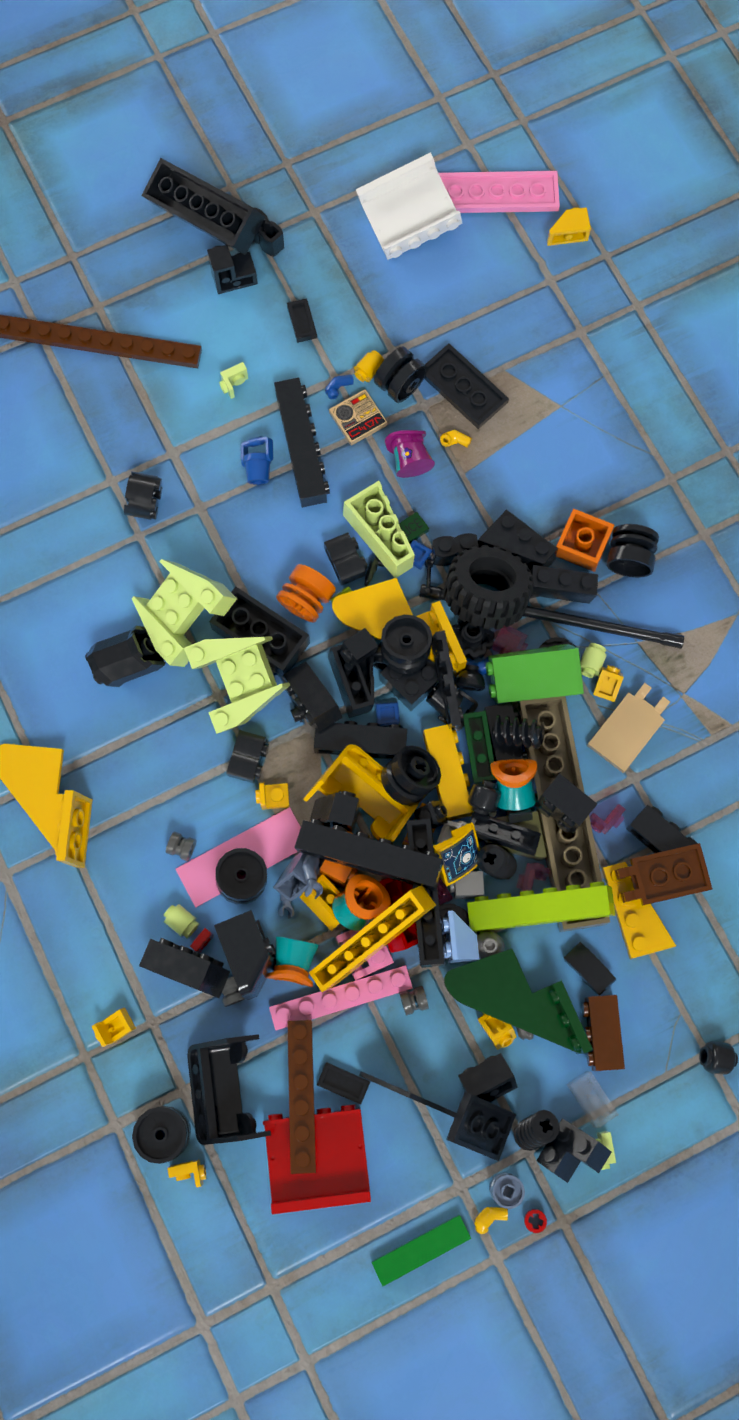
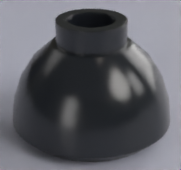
M466 665L465 669L457 675L454 682L457 688L463 690L483 691L485 689V679L479 672V667L474 665Z

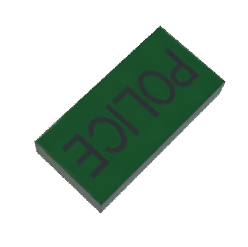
M415 512L399 523L409 544L413 539L416 540L429 532V527L418 512Z

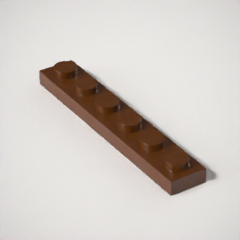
M312 1020L288 1021L291 1174L316 1173Z

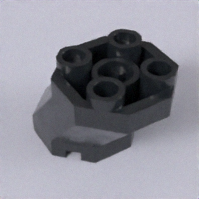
M135 626L130 631L99 641L85 655V659L92 671L93 679L98 684L104 683L106 686L120 687L125 682L155 672L165 666L166 663L155 650L144 626Z

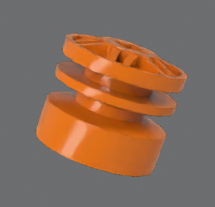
M298 564L289 576L292 584L285 583L282 586L283 590L278 592L276 598L289 612L313 623L317 621L318 614L323 611L321 603H328L336 588L332 582L318 571L306 565Z

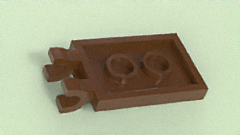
M700 843L630 859L631 866L615 870L617 880L631 877L634 888L632 891L621 893L623 903L640 899L643 906L713 890Z

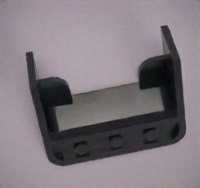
M252 910L214 925L241 996L247 1000L258 996L267 979V974L271 972L275 965L274 958H276L273 944H270L268 937H265L259 920H255Z
M259 1034L194 1044L189 1047L187 1058L195 1133L201 1145L238 1142L271 1136V1130L256 1132V1120L250 1113L242 1112L237 1063H242L247 1056L246 1042L258 1040Z

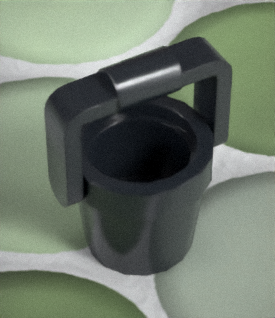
M438 683L427 696L426 702L440 713L438 719L447 725V717ZM458 689V707L464 696L473 703L464 714L474 713L478 707L477 701ZM461 721V725L459 727L452 729L460 731L464 726V722Z

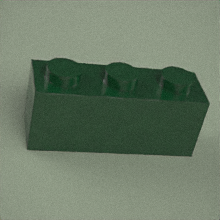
M486 711L463 714L473 783L482 782L483 779L489 781L497 780L491 772V763L494 762Z

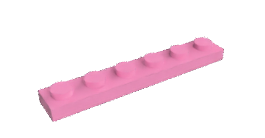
M405 965L336 986L324 992L320 991L269 1007L275 1031L287 1028L288 1021L313 1020L413 989Z

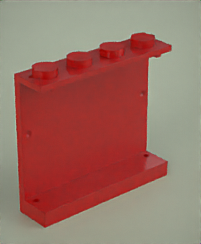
M355 1104L341 1106V1111L331 1112V1107L316 1109V1173L291 1174L289 1117L283 1118L282 1113L268 1115V1120L263 1121L265 1131L271 1130V1136H266L272 1215L371 1202L361 1109H356Z

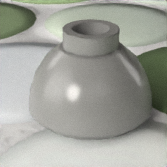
M483 931L477 935L479 960L505 950L503 939L497 933Z

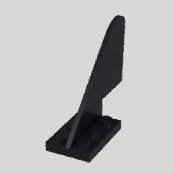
M360 1071L359 1076L454 1117L446 1140L499 1161L515 1120V1113L468 1092H464L456 1113Z

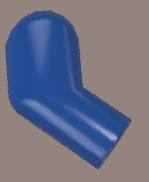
M350 374L334 377L325 388L328 398L336 399L339 395L338 389L340 387L353 385V376Z

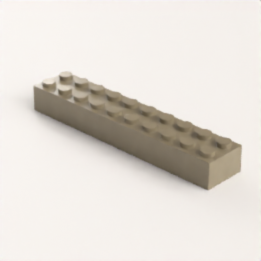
M560 696L520 701L517 707L520 724H522L524 718H527L529 725L532 724L533 719H536L538 726L541 725L542 721H544L545 726L544 740L539 749H535L533 746L530 748L524 747L528 759L537 762V772L531 779L537 802L559 773L584 792L566 697ZM535 803L547 857L545 859L551 888H557V891H564L566 886L580 885L581 888H589V883L602 882L589 815L573 834L570 831L567 833L558 827L557 821L550 816L548 818L538 810L539 806ZM601 917L558 922L559 932L607 925L610 923V918Z

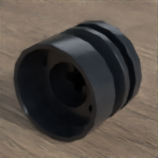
M637 524L616 526L612 532L610 543L612 548L609 551L606 565L608 569L616 574L627 577L640 578L652 575L656 559L654 553L657 551V543L659 541L658 533L649 527Z

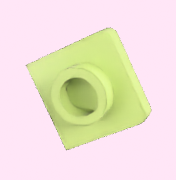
M242 362L220 372L222 381L219 384L224 394L228 393L231 399L234 398L232 386L241 385L248 379L245 364Z
M597 1132L598 1139L596 1140L612 1151L601 1170L610 1169V1164L616 1163L611 1132Z

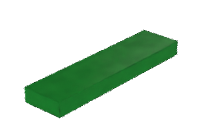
M457 1215L373 1260L371 1263L382 1286H385L470 1240L471 1237L461 1216Z

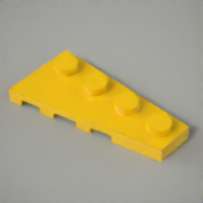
M626 862L603 867L602 872L606 885L612 887L615 914L629 958L633 959L676 947L651 904L642 906L640 899L623 903L621 893L632 891L634 888L631 877L617 880L615 870L628 867Z

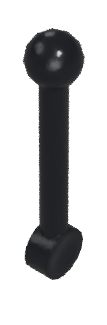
M432 559L425 561L427 578L424 594L426 596H430L433 592L430 588L431 568L434 564Z

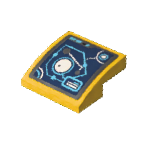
M472 822L451 831L452 838L433 846L434 852L443 860L440 874L446 887L462 879L478 866L476 859L480 847Z

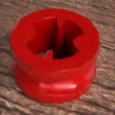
M531 1209L526 1213L524 1223L530 1232L540 1233L546 1228L547 1218L541 1210ZM532 1214H538L539 1219L543 1221L541 1226L538 1224V1228H533L532 1223L528 1221L530 1216L533 1218Z

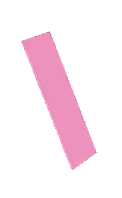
M290 807L176 868L195 908L220 895L216 886V867L226 852L236 848H247L255 851L263 858L267 869L297 853L294 847L301 827ZM240 873L237 874V877H238L239 879H244L245 876H246V874H244V875H240Z

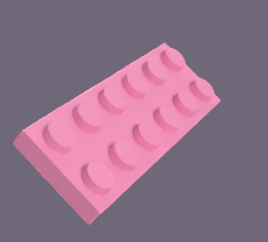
M557 171L439 173L456 210L460 211V213L559 211Z

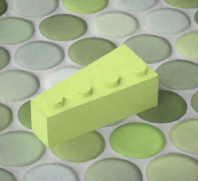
M377 481L344 502L343 516L394 578L413 568L415 554L404 531L399 526V520L390 507V502L382 490L380 481Z

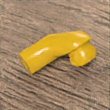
M451 430L440 436V443L445 447L458 443L468 448L472 441L471 437L457 430Z

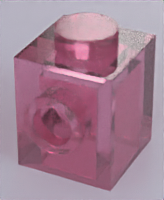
M503 626L493 643L492 649L499 654L524 651L529 645L525 643L528 635L510 626Z

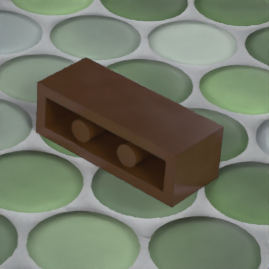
M617 995L586 997L585 1002H582L583 1017H587L588 1027H584V1031L593 1049L587 1052L588 1066H592V1071L625 1069Z

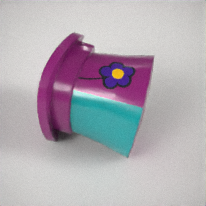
M396 431L386 437V448L395 455L397 477L419 476L427 473L434 467L435 462L423 444L426 431Z

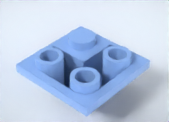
M453 910L448 911L441 920L443 934H446L447 941L444 944L445 958H448L449 963L479 960L477 935Z

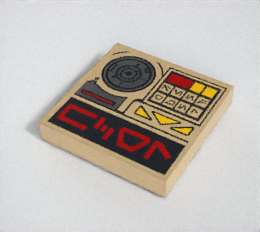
M366 390L329 409V414L351 446L387 426L386 419Z

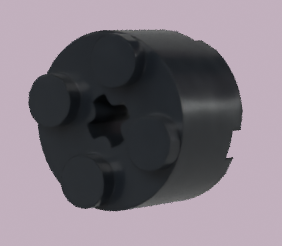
M131 472L125 493V498H127L129 504L124 505V515L156 520L158 515L157 501L162 496V478Z

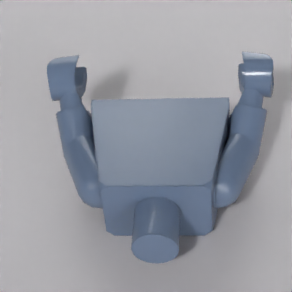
M299 853L291 860L273 886L280 893V900L282 901V907L278 910L279 916H283L284 909H287L289 912L288 919L294 915L291 901L304 891L305 896L308 897L312 890L315 889V899L322 894L323 887L316 881L319 869L324 862L323 859Z

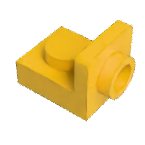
M608 665L607 668L602 667L593 695L615 702L624 678L623 673H620L621 669Z
M259 783L260 790H255L256 803H261L262 810L290 807L288 783L272 785Z
M486 1014L478 1018V1022L497 1050L508 1047L517 1037L510 1024Z
M199 1159L171 1165L167 1168L169 1178L176 1177V1181L191 1178L190 1173H194L196 1188L204 1185L203 1180L207 1179L205 1165H200Z

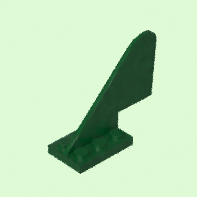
M513 949L451 969L446 973L444 985L449 994L459 1003L574 1051L576 1054H585L593 1050L562 980L532 993Z

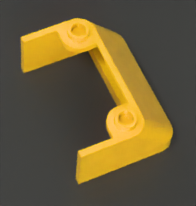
M353 744L346 746L303 799L307 802L317 790L326 796L335 792L338 793L339 790L341 792L348 791L354 793L355 797L359 798V807L374 819L371 824L373 836L378 840L383 838L392 842L395 841L418 804L413 806L402 805L393 800L382 785L381 773L384 767L360 747Z

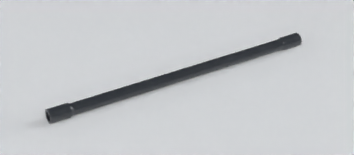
M426 584L421 585L419 597L445 601L444 589L431 586L430 588L433 592L430 596H426L424 594ZM527 606L525 614H523L524 617L660 643L664 646L682 649L684 643L683 635L657 632Z

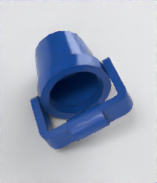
M259 436L241 444V464L246 469L247 482L249 484L262 485L269 482L270 464L274 458L273 440L271 438ZM266 443V453L248 454V447H255Z

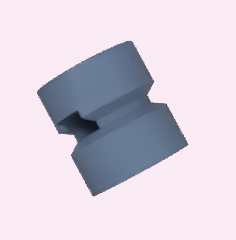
M499 1173L490 1182L489 1190L491 1197L502 1208L512 1209L522 1203L525 1195L524 1186L520 1179L511 1173Z

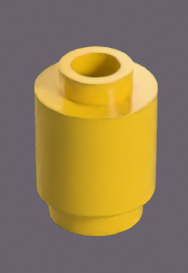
M375 350L368 352L354 367L356 378L361 382H370L384 361L382 355Z

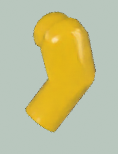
M502 1207L484 1208L475 1219L476 1231L479 1234H485L494 1220L507 1221L508 1209Z

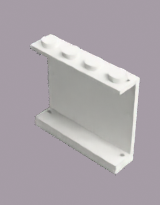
M431 152L356 189L359 201L387 260L397 258L403 252L415 249L422 243L436 239L440 234L454 230L463 224L460 211L456 210L441 180Z

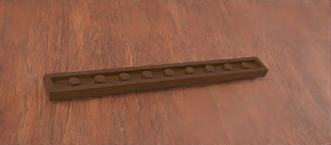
M0 315V338L198 369L202 353V347L199 345Z

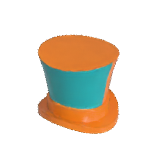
M509 759L491 763V772L498 780L497 789L501 791L499 808L517 811L528 809L535 805L537 798L531 780L537 772V762L535 760Z
M357 874L348 881L345 891L336 895L332 903L334 916L341 925L350 930L360 931L372 919H375L389 908L391 899L386 888L376 879L368 875Z
M276 936V966H274L273 972L267 974L266 978L290 981L313 987L308 971L319 945Z

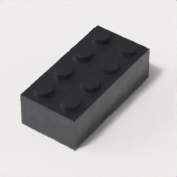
M235 586L231 593L237 600L224 616L214 614L209 621L212 630L225 639L272 636L273 640L263 643L262 646L271 670L283 677V674L292 669L310 644L309 634Z

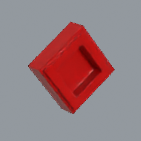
M204 928L190 947L197 953H201L214 935Z

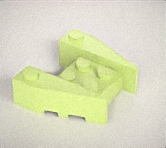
M161 559L159 562L170 572L168 577L150 600L133 596L132 601L155 650L170 666L185 667L189 660L184 648L192 645L184 636L204 608L210 614L224 616L237 598L222 583L207 578V576L192 571L179 563Z
M272 636L206 639L184 648L192 669L203 668L213 663L217 664L229 695L231 704L208 712L216 734L247 723L256 713L261 711L270 701L290 686L289 682L277 685L262 644L273 640Z

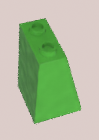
M563 644L488 656L489 662H486V672L488 676L491 675L492 683L488 685L489 695L497 703L584 694L579 648Z

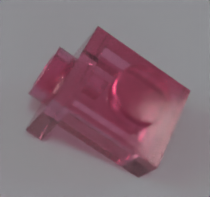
M618 804L605 820L592 813L590 815L592 829L598 833L603 832L606 834L612 826L617 828L624 820L622 814L626 809Z
M527 863L523 875L519 874L516 888L520 889L519 896L521 891L532 890L534 879L545 881L550 869L540 863Z

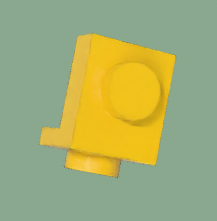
M125 1007L119 1009L103 1021L92 1025L95 1037L102 1047L117 1042L136 1029Z

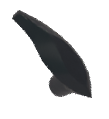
M373 555L365 576V587L371 582L377 567H385L376 555Z

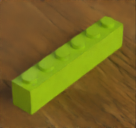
M604 882L589 883V888H581L580 885L566 886L564 891H557V888H545L543 893L534 894V891L530 890L521 891L520 896L511 897V893L498 894L497 899L489 900L488 896L475 897V902H467L469 926L472 931L480 932L616 916L612 887L604 886Z

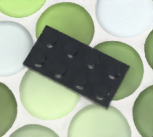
M447 344L425 364L428 367V371L424 379L477 429L481 428L509 401V398L451 344Z

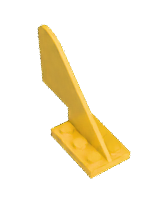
M397 578L338 595L332 602V610L343 624L357 631L366 628L371 636L379 640L382 638V630L388 621L404 614L413 615ZM437 601L431 604L430 611L416 617L425 621L430 627L432 636L435 632L445 630L450 662L453 666L454 676L457 677L465 669L467 660L441 602ZM431 647L429 660L435 662Z
M15 744L0 745V779L54 848L56 861L76 868H85L93 800L74 790H65L64 794H59L64 750Z

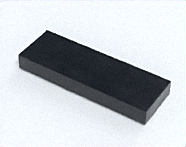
M477 812L473 813L471 822L474 824L477 838L535 856L541 833Z

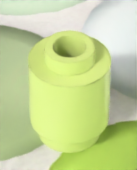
M590 643L585 648L580 661L583 676L588 678L599 676L607 656L605 647L596 643Z
M180 904L176 907L171 905L164 913V917H166L164 923L181 937L185 936L188 939L199 926V923L196 921L197 918Z

